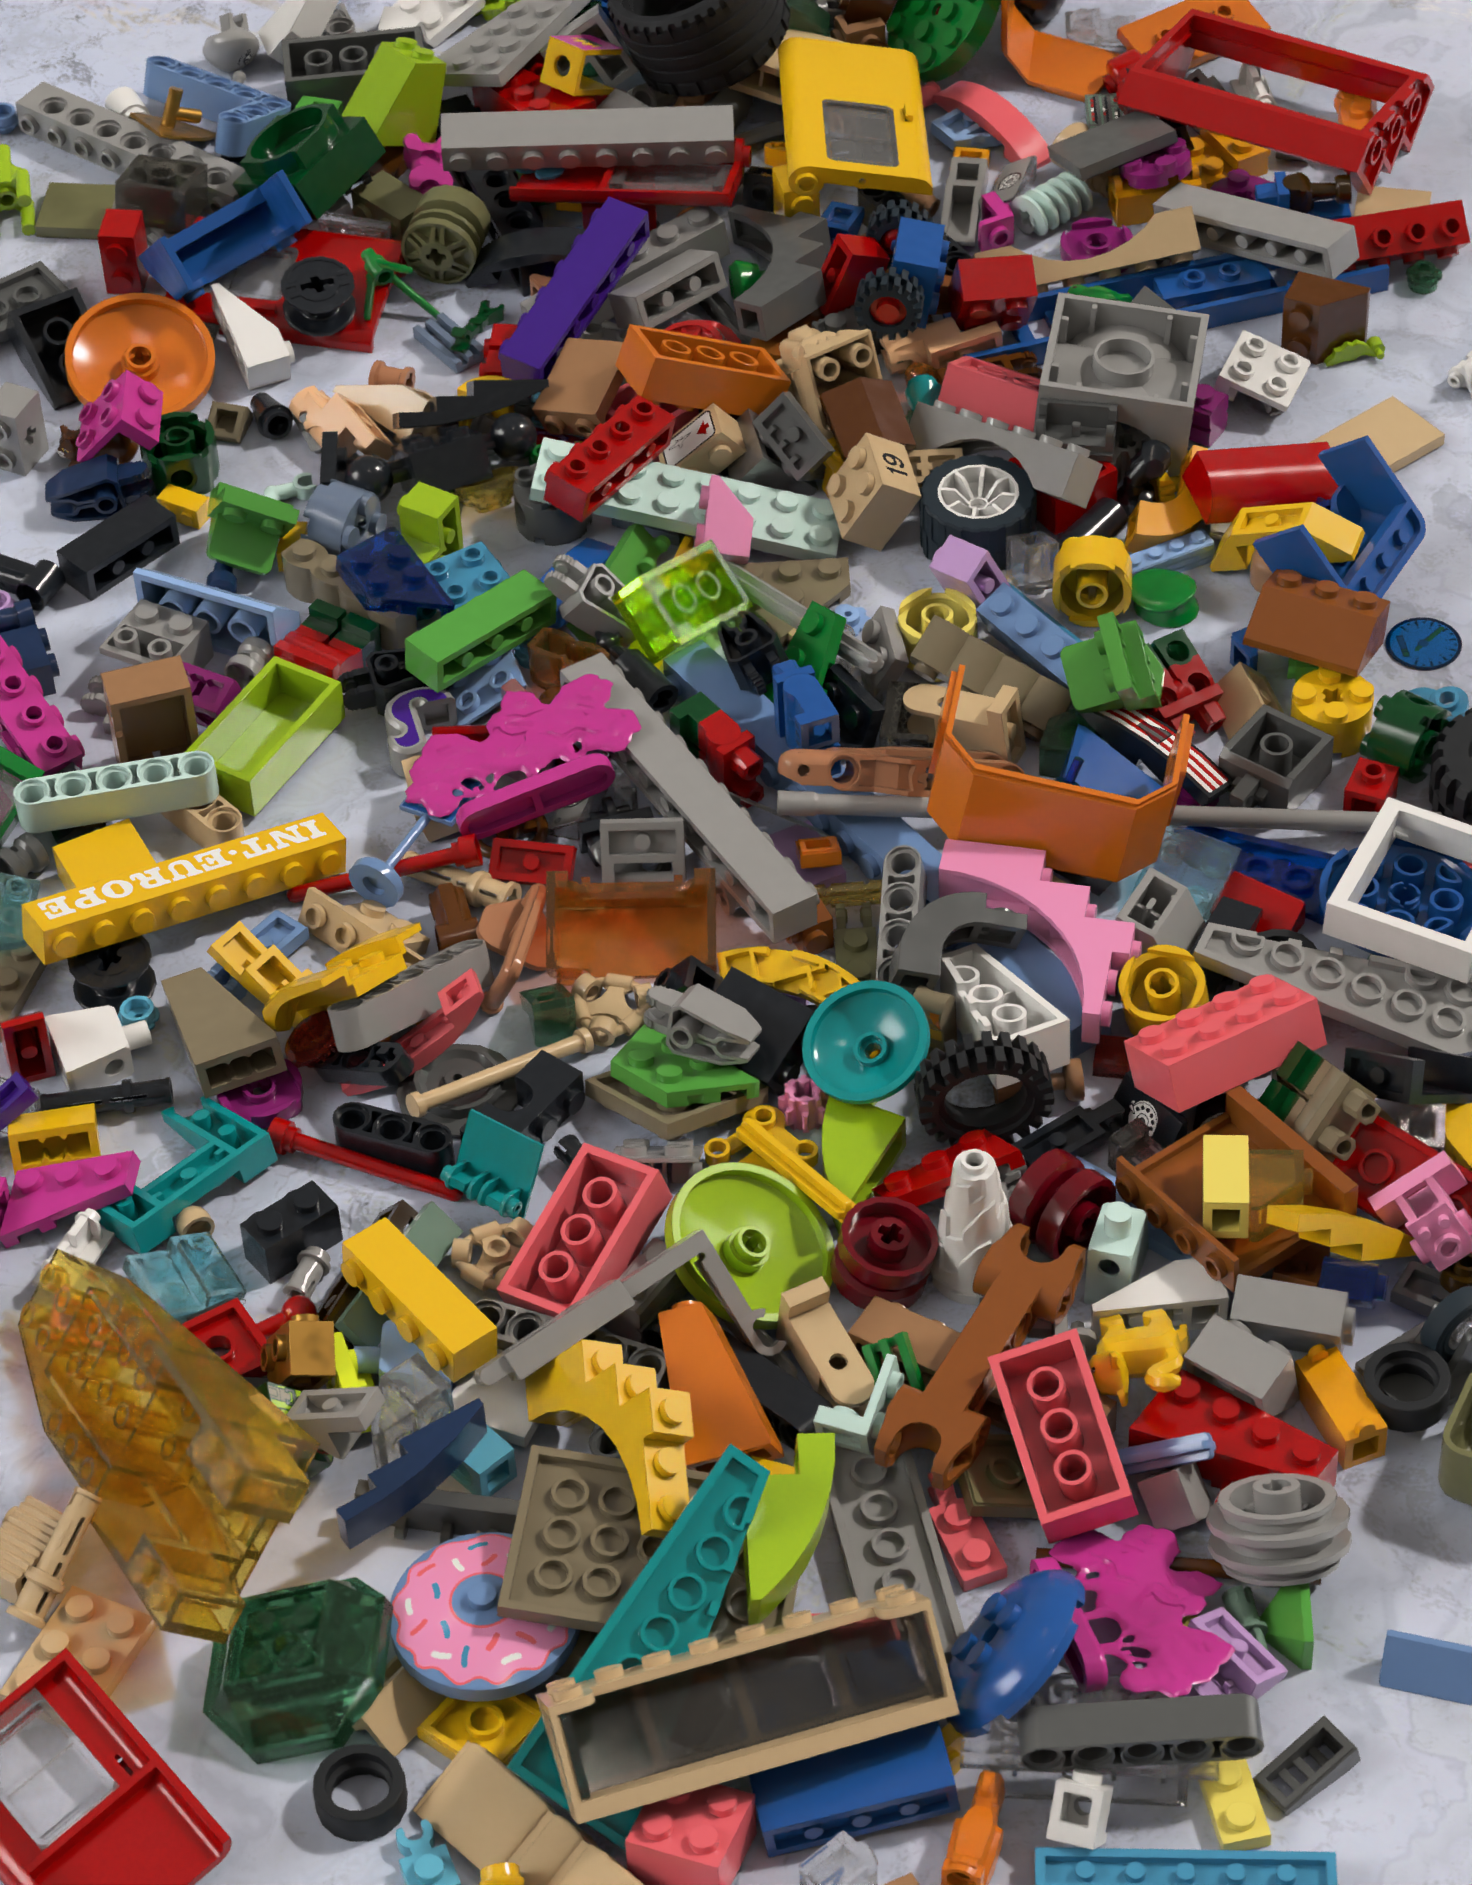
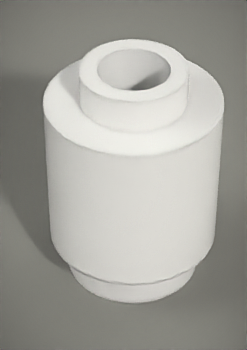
M119 87L113 90L105 100L106 109L134 121L136 120L129 116L130 112L150 115L148 109L132 88Z

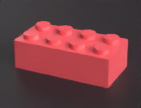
M1265 974L1252 978L1248 985L1235 991H1226L1215 995L1211 1002L1200 1007L1184 1009L1178 1012L1175 1018L1165 1023L1144 1027L1139 1031L1138 1035L1125 1040L1124 1045L1135 1088L1176 1112L1181 1113L1280 1067L1297 1041L1314 1051L1327 1045L1317 998L1271 974Z
M584 1142L496 1290L503 1302L555 1317L607 1281L618 1279L640 1254L673 1197L660 1171Z
M1077 1328L987 1357L1048 1543L1051 1544L1139 1515Z

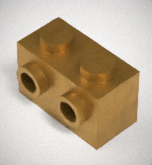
M298 1314L292 1316L291 1321L280 1326V1329L266 1340V1344L262 1345L260 1353L261 1369L267 1372L269 1382L300 1391L316 1390L336 1376L334 1321H319V1316L316 1314Z

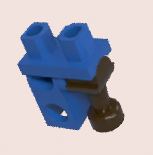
M1285 171L1274 172V183L1255 185V201L1330 220L1351 217L1349 207L1352 201L1350 175H1336L1334 183H1311L1310 179L1301 172L1286 176ZM1330 198H1332V200L1319 201V200H1324V199H1330Z

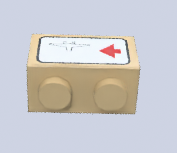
M712 403L673 434L670 446L658 456L660 463L717 475L746 452L738 422L716 404Z

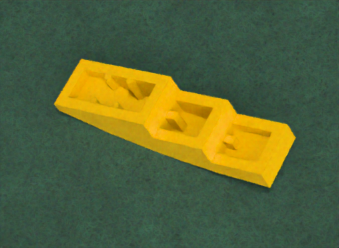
M240 920L207 950V953L264 1005L268 1002L269 996L276 990L290 982L313 974L308 968L301 972L274 944L267 949ZM334 1003L297 1011L292 1027L316 1044H319L331 1026L327 1008Z
M1308 1205L1267 1206L1266 1223L1299 1232L1298 1238L1328 1246L1332 1253L1358 1261L1417 1256L1410 1245V1241L1414 1240L1413 1237L1398 1229L1338 1210Z

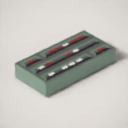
M1116 93L1085 95L1086 124L1089 129L1123 116L1121 109L1117 105Z

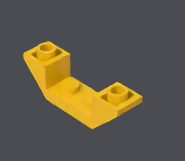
M1314 502L1241 508L1220 539L1209 567L1212 572L1247 569L1255 550L1253 543L1256 539L1302 524L1330 563L1354 561L1365 532L1362 527Z

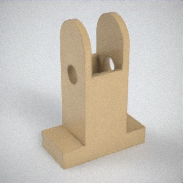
M918 684L905 692L903 696L904 707L913 714L907 722L908 733L911 737L934 743L942 708L939 704L944 700L947 687L933 684ZM1003 685L995 698L960 691L952 735L964 749L991 751L1006 761L1014 764L1018 763L1026 750L1018 688Z
M821 1276L781 1293L776 1339L787 1341L783 1351L785 1352L789 1349L792 1351L814 1391L828 1400L833 1407L845 1406L863 1417L874 1389V1379L829 1303L830 1289Z

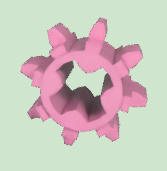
M801 1075V1078L795 1080L793 1078L790 1079L788 1083L784 1084L785 1095L778 1096V1109L785 1114L786 1126H790L793 1130H803V1133H809V1130L814 1128L818 1130L823 1124L829 1096L807 1075Z

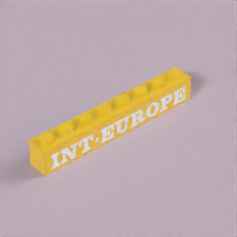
M322 812L21 904L23 939L42 963L48 965L292 889L301 884L346 872V838Z

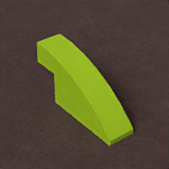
M829 1096L822 1124L823 1177L857 1204L874 1196L871 1189L882 1184L884 1178L905 1149L906 1117L876 1107L877 1102L850 1104ZM832 1217L833 1223L838 1233H840L843 1223Z
M797 1433L794 1454L795 1474H772L768 1476L754 1517L743 1541L748 1625L760 1624L790 1593L807 1568L819 1543L830 1502L835 1466V1433Z

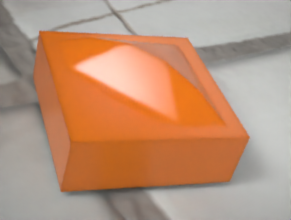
M825 836L797 839L795 841L796 855L801 869L827 868L834 865H842V852L837 837Z

